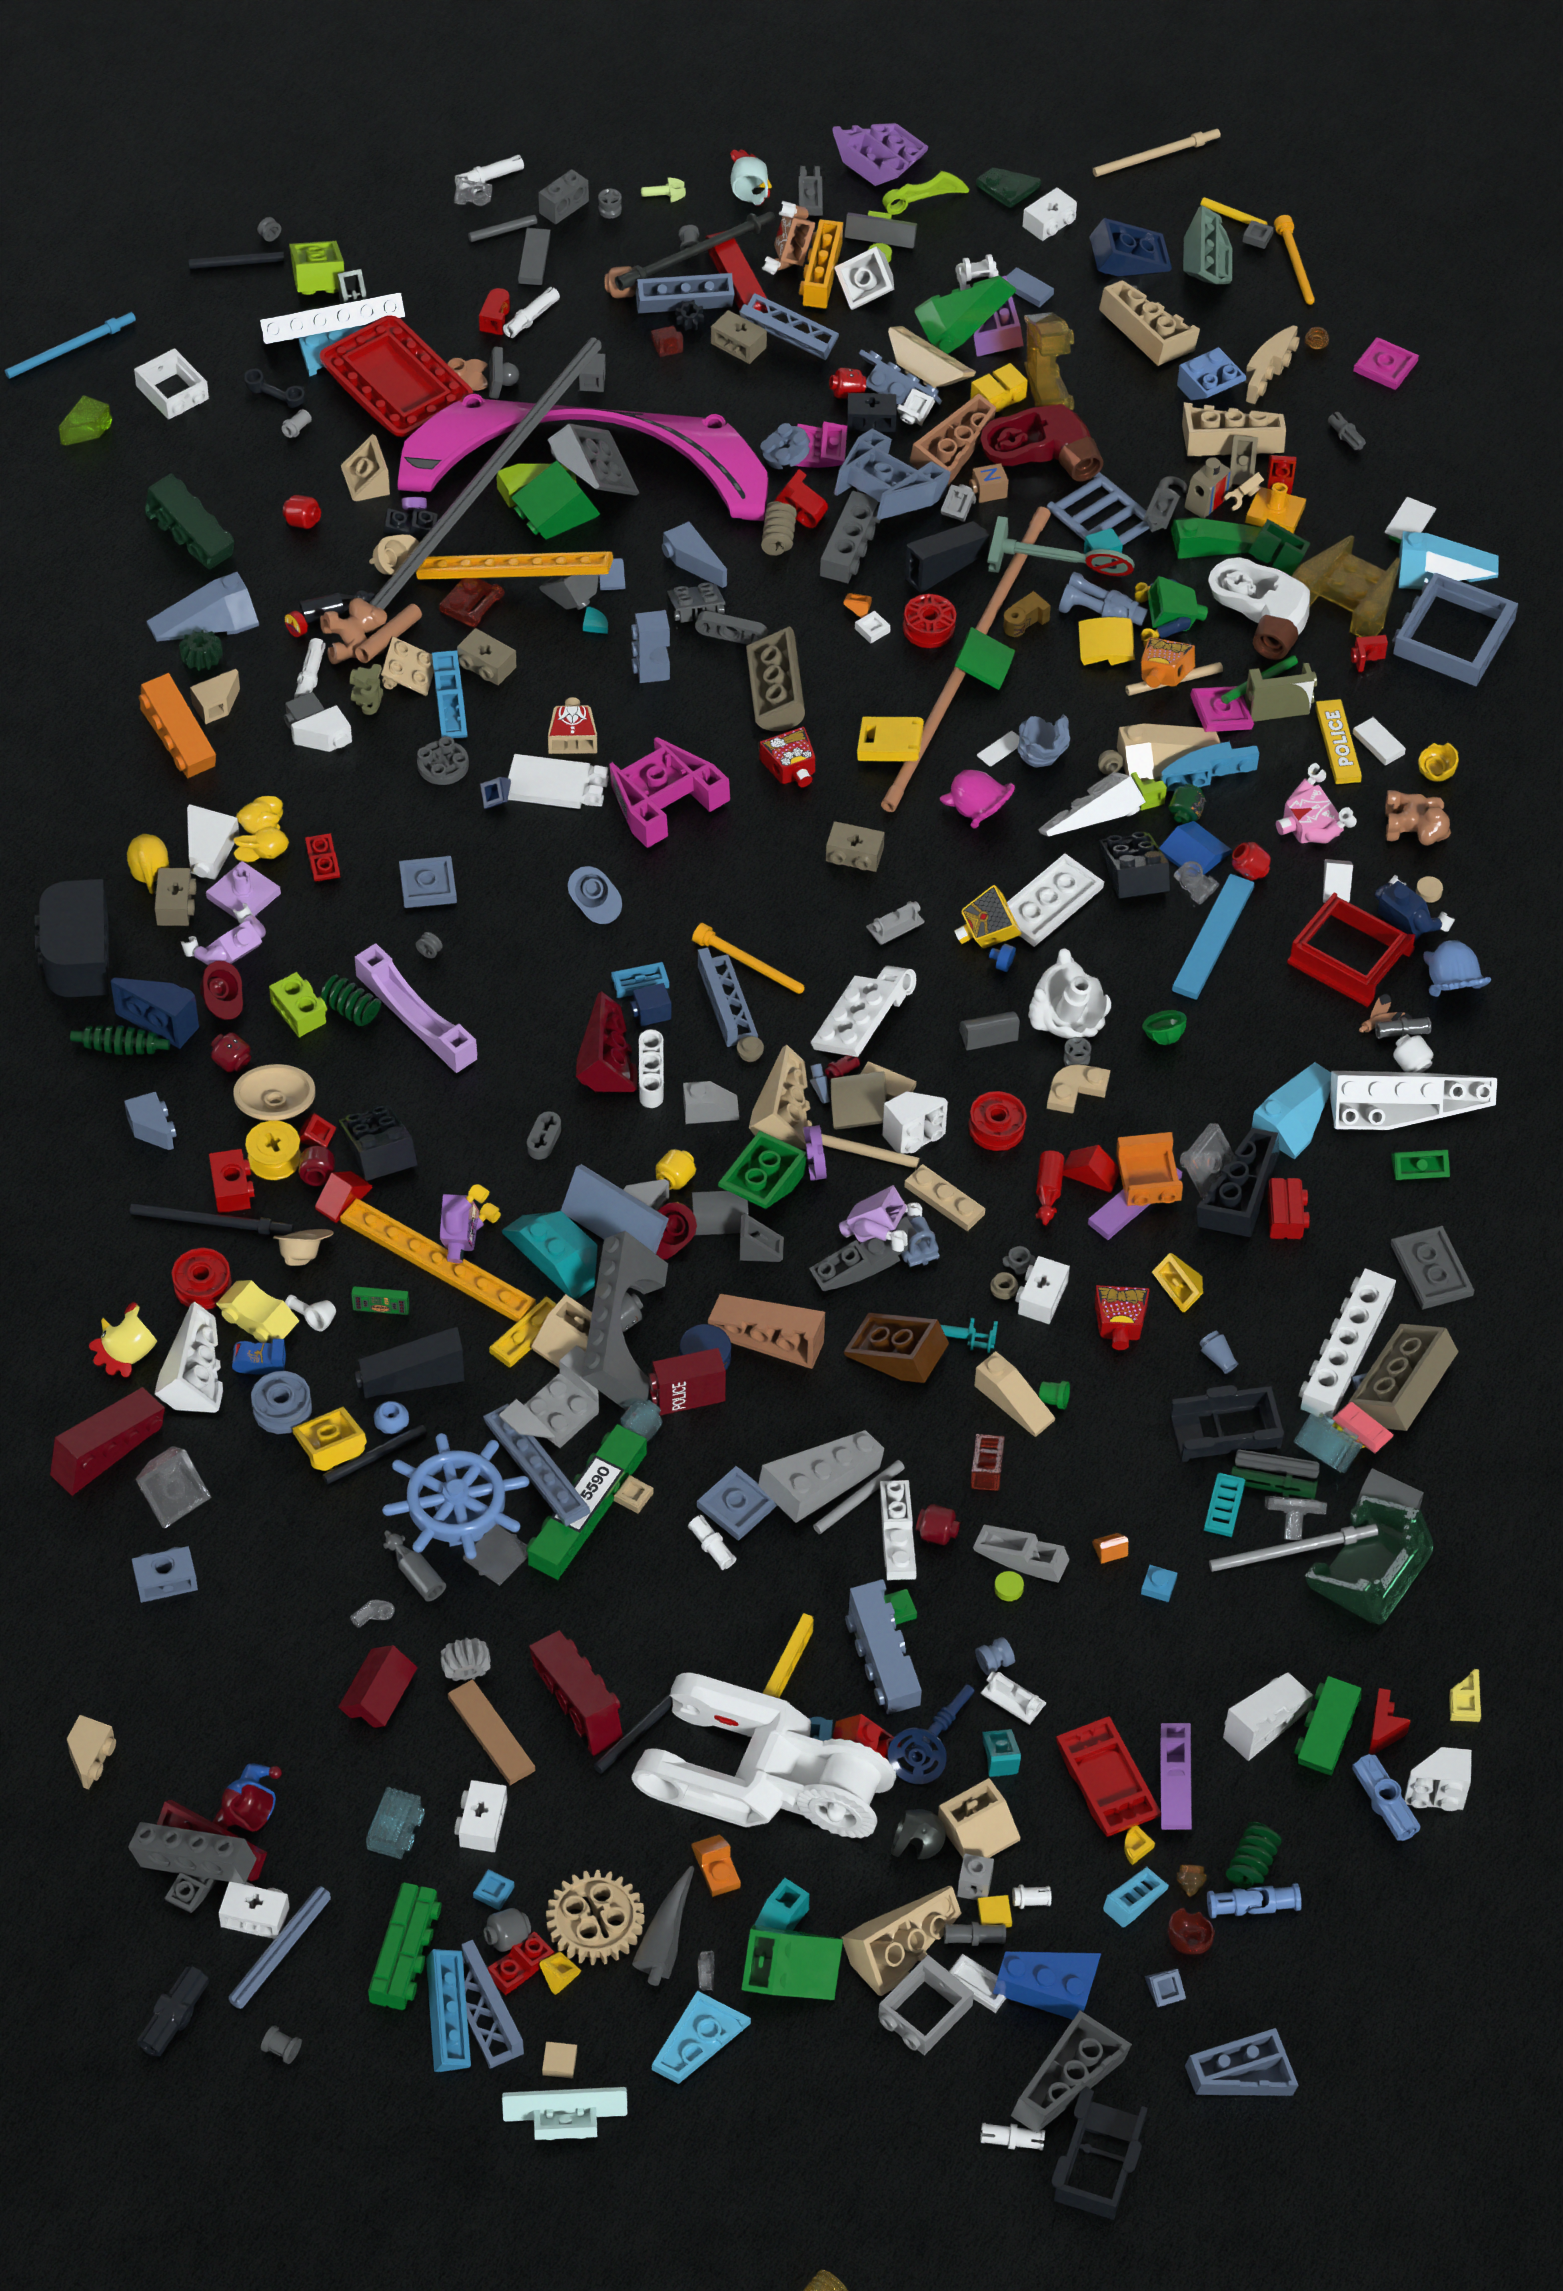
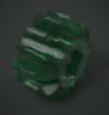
M204 629L201 632L192 630L191 635L185 634L183 641L180 642L181 659L183 663H187L189 669L196 667L198 671L201 668L210 670L211 665H218L219 659L222 658L221 640L214 635L213 631L206 633Z

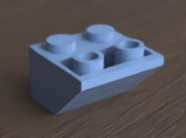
M1218 347L1179 365L1177 386L1190 400L1208 398L1245 381L1247 377Z

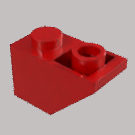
M1269 455L1267 489L1272 490L1275 483H1283L1288 487L1286 494L1291 495L1296 457Z
M859 1714L836 1721L832 1739L841 1738L843 1740H851L854 1743H861L865 1747H870L875 1752L880 1753L883 1758L888 1760L889 1745L894 1737L864 1715Z

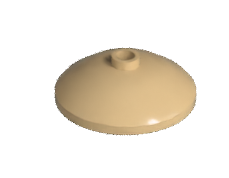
M273 1064L257 1067L242 1075L234 1086V1100L238 1108L253 1118L265 1121H280L295 1117L306 1110L315 1098V1085L312 1078L303 1070L289 1065Z

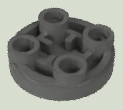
M442 737L439 741L432 742L418 750V771L428 782L438 785L452 784L462 779L468 771V754L451 737Z

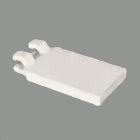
M514 754L508 776L511 779L508 800L580 809L582 803L589 806H602L604 795H602L603 787H607L609 776H607L608 767L597 765L593 767L590 766V763Z

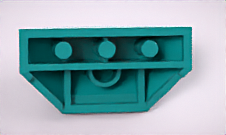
M562 1211L523 1215L502 1230V1233L573 1300L578 1299L595 1287L597 1244Z

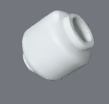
M1405 1035L1396 1042L1397 1048L1393 1056L1404 1072L1422 1073L1432 1065L1433 1052L1421 1036L1410 1037Z

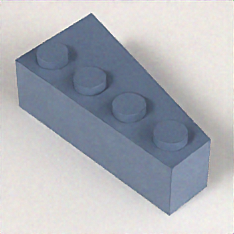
M882 1579L850 1588L849 1615L845 1616L849 1632H854L857 1638L855 1646L860 1657L864 1656L867 1663L865 1664V1671L868 1680H874L876 1685L874 1689L876 1700L879 1705H884L888 1715L919 1706L921 1704L922 1690L910 1656H903L906 1653L904 1638L901 1630H894L896 1629L895 1612L891 1602L885 1604L884 1593L886 1586Z

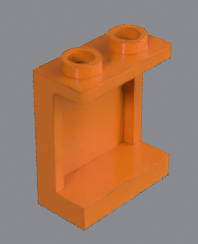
M1172 1132L1118 1137L1116 1155L1127 1206H1144L1153 1203L1181 1201L1183 1184L1178 1179L1172 1152Z

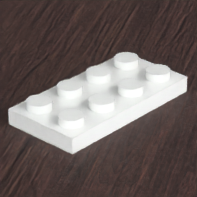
M1063 854L1007 902L1022 932L1019 936L1035 947L1103 889L1104 881L1067 854Z

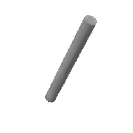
M899 1460L895 1461L813 1525L815 1531L818 1534L824 1532L880 1488V1481H889L904 1470L902 1462Z

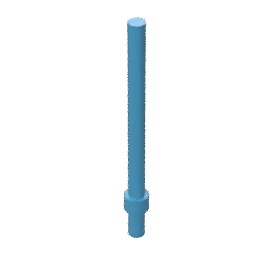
M130 312L117 319L113 317L105 321V324L6 369V376L10 379L108 333L114 334L120 331L121 327L136 321L135 316Z

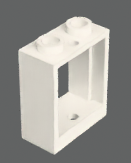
M175 348L134 369L136 386L168 420L209 399L207 381ZM178 374L188 384L189 388L167 399L155 385Z

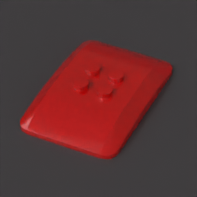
M385 316L324 348L320 353V361L331 375L369 414L396 436L403 437L414 433L444 408L457 401L463 402L467 395L473 394L472 388L397 316Z

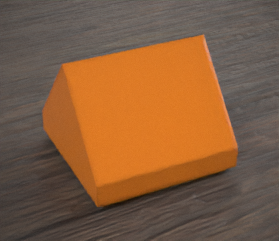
M1115 1533L1092 1541L1101 1564L1128 1556V1538L1122 1534Z

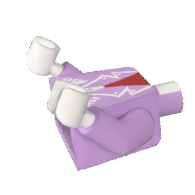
M243 903L244 909L240 911L233 910L240 925L215 940L208 947H199L194 936L189 937L190 942H181L187 957L195 956V958L207 965L215 961H225L232 964L259 947L262 943L261 938L265 936L266 931L260 921L252 915L248 905Z
M894 1185L857 1203L847 1220L839 1224V1228L844 1237L855 1235L859 1242L872 1238H878L886 1241V1239L891 1240L892 1250L901 1252L904 1250V1246L908 1245L907 1234L903 1230H893L896 1229L904 1212H907L909 1221L915 1217H922V1207L919 1203H909L906 1205Z

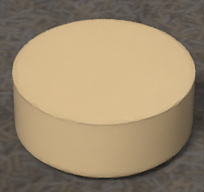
M1423 877L1418 881L1416 894L1426 902H1435L1441 898L1443 885L1440 880L1434 877Z

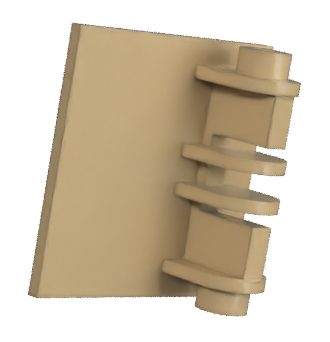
M392 637L381 673L384 676L382 679L384 687L392 689L399 683L427 696L434 673L432 654Z

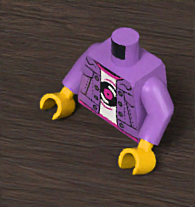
M473 1185L468 1196L443 1194L440 1240L445 1248L448 1249V1262L462 1263L464 1251H472L474 1249L476 1231L484 1225L483 1221L487 1219L495 1223L501 1216L499 1208L491 1203L484 1204L479 1214V1210L473 1200L475 1199L479 1203H483L489 1195V1191L481 1185Z

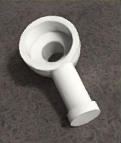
M290 1295L285 1301L290 1309L303 1314L308 1324L317 1331L325 1330L336 1314L334 1305L327 1300L309 1306L298 1300L294 1295Z

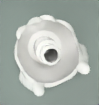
M1064 948L1059 951L1057 964L1048 968L1038 982L1034 991V997L1029 1006L1028 1016L1032 1027L1037 1030L1050 1031L1066 1039L1085 1036L1093 1037L1105 1025V1016L1111 1009V1001L1108 995L1103 994L1099 980L1085 974L1083 968L1074 962L1070 951Z

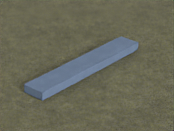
M509 1404L483 1416L486 1425L565 1526L591 1513L587 1503L535 1437L518 1434L499 1417V1414Z

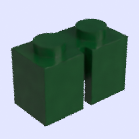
M1267 519L1248 553L1252 554L1259 561H1264L1267 564L1268 562L1273 563L1272 566L1277 570L1292 577L1310 543Z

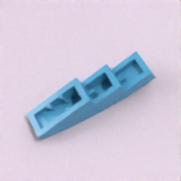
M457 651L432 653L441 737H467Z

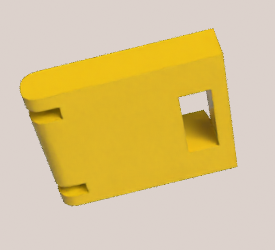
M863 717L857 749L858 761H917L922 742L923 719L920 717ZM867 735L869 739H874V743H866Z

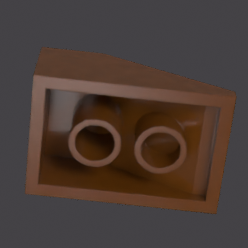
M868 1313L844 1350V1354L899 1380L925 1383L949 1342L937 1319Z

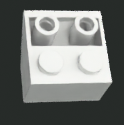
M907 1091L885 1102L883 1136L897 1153L905 1155L916 1152L921 1146L931 1141L939 1140L946 1132L947 1100L941 1097Z
M1441 1747L1412 1769L1404 1796L1406 1804L1416 1808L1438 1807L1446 1811L1463 1810L1471 1783V1750Z

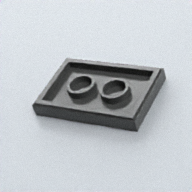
M1443 1226L1391 1240L1393 1251L1422 1309L1473 1296L1474 1289Z

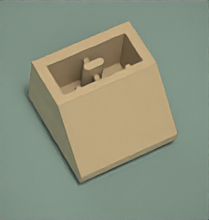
M565 1294L548 1314L531 1349L560 1368L559 1360L576 1345L586 1352L592 1312Z
M990 1778L939 1805L938 1818L945 1827L947 1837L963 1859L964 1854L990 1858L1020 1841V1835L1008 1805Z

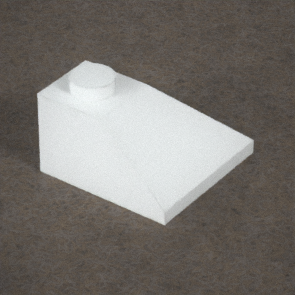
M877 247L834 267L851 310L894 290L893 274L885 254Z

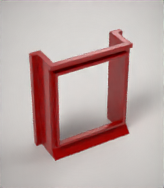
M1334 892L1293 941L1291 956L1287 963L1369 1007L1374 1000L1375 989L1381 979L1402 954L1409 957L1414 951L1415 934H1406L1339 898L1338 894ZM1330 915L1390 946L1367 975L1307 944Z

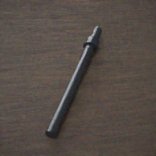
M133 1203L130 1207V1214L256 1230L259 1234L270 1235L271 1232L288 1235L292 1234L294 1229L293 1224L273 1222L271 1218L261 1217L260 1220Z

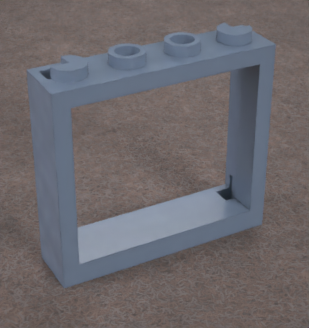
M1435 572L1430 582L1424 583L1421 597L1417 596L1415 598L1412 612L1406 613L1402 622V629L1396 630L1395 637L1392 640V643L1395 644L1393 654L1477 686L1515 621L1518 603ZM1436 596L1497 619L1473 663L1411 639Z

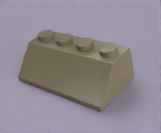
M1400 1324L1349 1402H1353L1386 1429L1407 1431L1458 1353L1447 1329L1443 1327Z

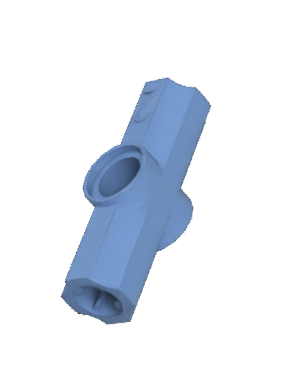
M1368 1754L1353 1764L1352 1770L1371 1798L1372 1809L1383 1817L1397 1841L1407 1840L1418 1832L1420 1824L1402 1798L1400 1785L1390 1779L1376 1755ZM1386 1795L1389 1796L1391 1799L1387 1800L1382 1798L1381 1796Z

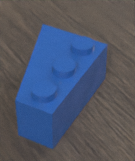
M1005 1952L993 1994H1001L1005 1998L1073 2020L1079 2011L1084 2012L1101 1953Z

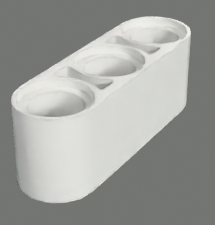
M646 1030L639 1037V1099L643 1106L655 1108L661 1105L664 1098L663 1036L656 1030Z

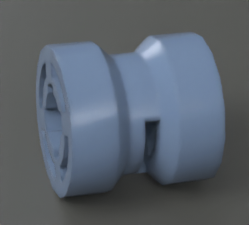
M1004 1637L994 1640L992 1646L983 1645L975 1650L977 1661L986 1675H990L993 1671L996 1672L1001 1665L1007 1667L1015 1663L1012 1648Z

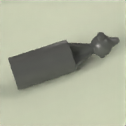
M385 1531L386 1543L383 1546L385 1549L389 1548L396 1551L398 1567L426 1601H432L439 1597L446 1588V1584L420 1552L417 1553L403 1546V1541H405L404 1535L400 1536L399 1534Z

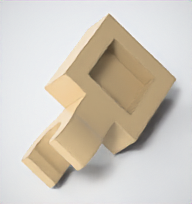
M1259 472L1254 474L1234 491L1224 495L1223 500L1225 501L1229 497H1233L1236 504L1230 510H1237L1242 504V497L1246 494L1250 497L1260 490L1259 484L1264 479Z

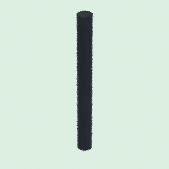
M283 252L189 259V268L284 261Z
M421 1424L322 1475L324 1481L328 1485L426 1435V1428Z
M670 1693L594 1764V1768L602 1774L673 1706Z

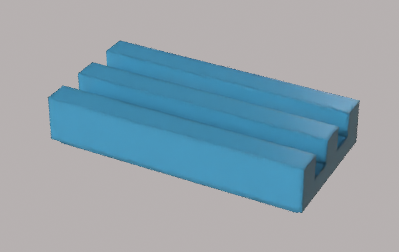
M663 962L611 972V978L614 982L618 998L633 995V990L664 983L665 988H669V980Z

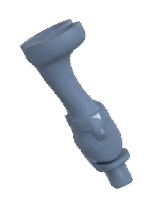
M1073 572L1059 605V611L1063 613L1070 611L1073 605H1083L1102 615L1101 618H1129L1132 620V623L1142 626L1148 613V609L1138 606L1139 602L1131 600L1127 595L1116 590L1111 592L1088 582L1077 572Z

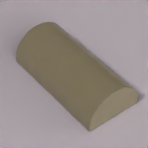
M789 626L746 646L755 722L763 729L770 731L791 729L797 726L805 715L795 634Z

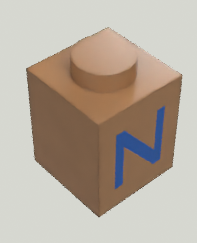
M1001 463L973 469V476L969 480V486L973 490L972 492L975 493L979 503L1007 498L1008 478Z

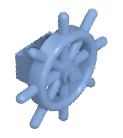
M440 1433L436 1436L439 1454L428 1458L417 1468L401 1460L393 1462L392 1467L395 1471L410 1478L407 1487V1500L387 1504L383 1507L382 1511L386 1516L409 1512L415 1525L422 1531L413 1544L415 1552H422L429 1541L435 1538L449 1542L450 1547L463 1544L465 1556L468 1559H474L477 1555L474 1541L484 1540L483 1535L490 1531L496 1523L512 1532L519 1531L520 1523L502 1514L505 1507V1491L527 1487L529 1479L526 1476L502 1479L497 1468L489 1461L499 1448L496 1440L489 1441L478 1455L468 1451H450L447 1436ZM455 1469H466L468 1471L462 1479H458ZM444 1471L446 1482L443 1483L433 1478V1476ZM478 1475L488 1482L487 1484L472 1486ZM423 1486L437 1492V1494L419 1498ZM493 1494L490 1506L476 1500V1497ZM434 1506L436 1511L434 1517H430L423 1510L424 1508Z

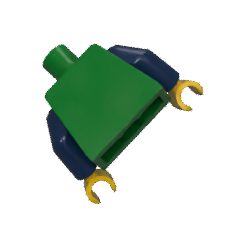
M1158 576L1150 586L1140 582L1135 587V600L1142 603L1149 600L1152 626L1157 628L1156 631L1149 628L1142 631L1141 640H1144L1145 648L1149 637H1161L1163 639L1172 634L1187 631L1196 619L1204 621L1207 617L1208 608L1207 606L1197 604L1195 591L1190 587L1179 584L1174 579Z

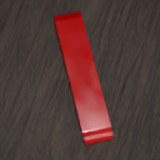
M725 231L707 235L705 240L712 238ZM734 238L708 249L719 273H732L734 301L739 310H741L744 304H749L754 293L766 298ZM756 302L754 309L762 313H768L765 305Z

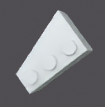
M1288 1672L1279 1678L1276 1677L1265 1687L1229 1708L1223 1738L1249 1761L1310 1710L1313 1695Z

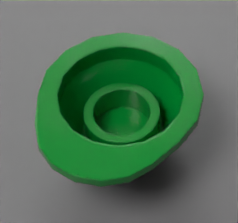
M1176 1010L1161 1011L1149 1016L1144 1021L1142 1028L1153 1041L1162 1045H1170L1179 1040L1183 1034L1187 1017L1184 1013Z

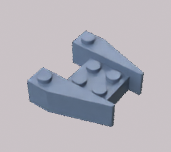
M870 429L858 437L841 466L834 492L835 495H839L851 486L870 495L880 502L877 514L879 520L932 506L945 497L951 474L950 471L932 461L919 470L914 469L888 454L892 439L874 429Z

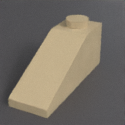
M996 1351L976 1367L975 1387L1034 1437L1055 1421L1053 1414L1019 1371Z

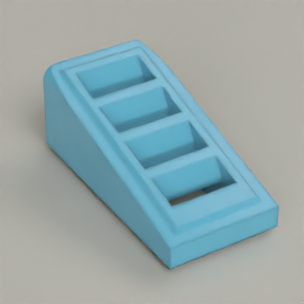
M1146 1867L1107 1895L1103 1909L1119 1925L1126 1927L1168 1889L1169 1885ZM1144 1881V1882L1147 1883L1153 1890H1149V1889H1148L1144 1884H1142L1141 1882Z

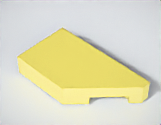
M1474 1669L1467 1678L1450 1690V1721L1480 1722L1479 1669Z

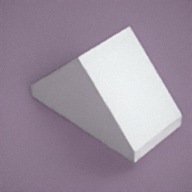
M1325 859L1323 903H1326L1334 892L1338 894L1339 898L1347 902L1350 901L1353 871L1351 861Z

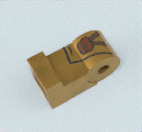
M1033 591L1005 611L1004 632L1009 636L1018 637L1024 633L1027 627L1037 621L1043 625L1050 620V605Z

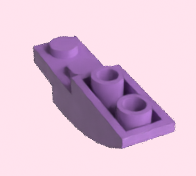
M1161 1723L1162 1830L1192 1829L1190 1723Z

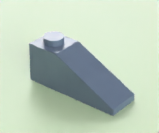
M690 522L663 533V553L667 558L670 557L676 566L722 588L727 586V568Z

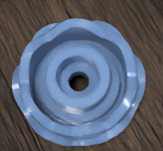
M387 1401L376 1409L374 1423L383 1433H399L408 1425L409 1414L401 1403Z

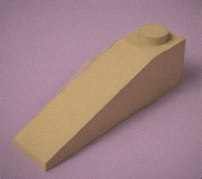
M1138 724L1119 727L1117 749L1123 758V767L1126 775L1131 776L1132 772H1137L1141 781L1150 779L1157 781L1161 779V772L1179 758L1201 748L1219 744L1220 740L1217 732H1205L1204 728Z

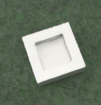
M875 611L855 622V629L870 644L890 633V625Z

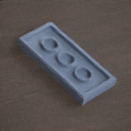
M582 1164L575 1169L561 1209L567 1217L602 1239L626 1231L655 1254L669 1220L666 1216Z

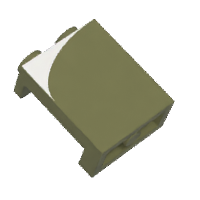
M1303 663L1301 675L1263 680L1259 668L1250 669L1245 702L1253 722L1309 714L1310 706L1314 703L1313 688L1317 686L1316 673L1311 671L1309 663Z

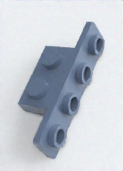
M862 349L859 352L866 362L875 366L866 380V387L877 394H896L897 406L899 404L904 405L912 389L933 397L935 403L941 404L942 400L937 395L938 390L929 384H926L925 387L919 384L920 380L910 373H907V375L900 372L901 369L890 361L888 364H885L881 361L882 357L871 350L869 353Z

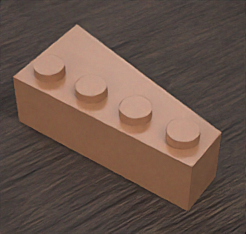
M977 394L913 444L910 463L919 470L932 461L950 471L949 486L980 444L982 429L990 421L994 420L996 407L981 394Z
M720 1294L708 1319V1324L717 1326L726 1332L731 1343L811 1369L824 1344L825 1312Z

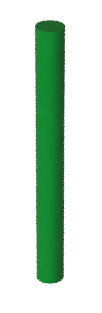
M1292 655L1262 672V679H1272L1298 663L1296 656ZM1247 681L1221 696L1223 703L1228 704L1246 694Z

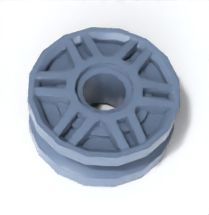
M288 1371L272 1372L263 1376L255 1384L251 1392L254 1418L258 1425L268 1432L276 1434L293 1432V1427L308 1422L312 1413L310 1388L306 1381L296 1373Z

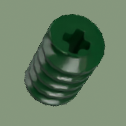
M337 974L326 982L321 991V998L326 1005L338 1011L342 1016H346L348 1020L354 1021L358 1026H364L371 1022L381 1007L380 999L373 1000L372 994L367 993L365 995L364 989H357L355 983L349 984L347 978L339 980V975Z
M1249 1822L1248 1828L1244 1831L1243 1838L1240 1840L1239 1848L1235 1851V1857L1232 1858L1230 1867L1226 1871L1227 1878L1237 1887L1250 1889L1253 1885H1262L1264 1882L1263 1876L1267 1875L1269 1871L1267 1866L1272 1865V1856L1277 1854L1278 1849L1276 1847L1281 1845V1837L1262 1823Z

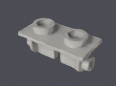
M909 901L907 905L897 909V911L891 912L880 919H874V922L867 925L866 928L882 945L923 924L924 920L918 914L920 911L919 904L916 901Z

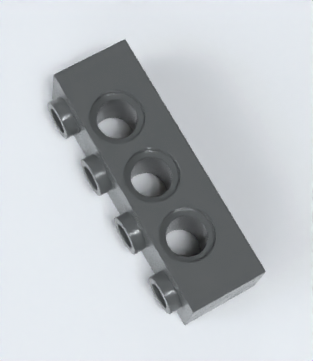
M851 492L821 557L820 576L849 583L852 574H857L860 564L859 559L860 557L864 558L867 551V541L873 539L875 524L881 521V519L877 518L880 502L875 498L860 492Z
M143 1822L139 1823L128 1846L140 1867L174 1873L181 1872L186 1875L240 1884L246 1883L256 1861V1857L245 1839Z

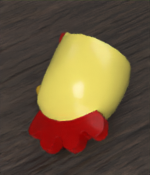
M135 1302L128 1305L124 1313L125 1319L117 1327H113L102 1318V1336L89 1344V1348L97 1352L93 1359L94 1364L97 1366L106 1364V1372L109 1375L113 1376L117 1371H120L123 1377H129L132 1372V1364L144 1357L157 1342L155 1337L137 1317L139 1306Z

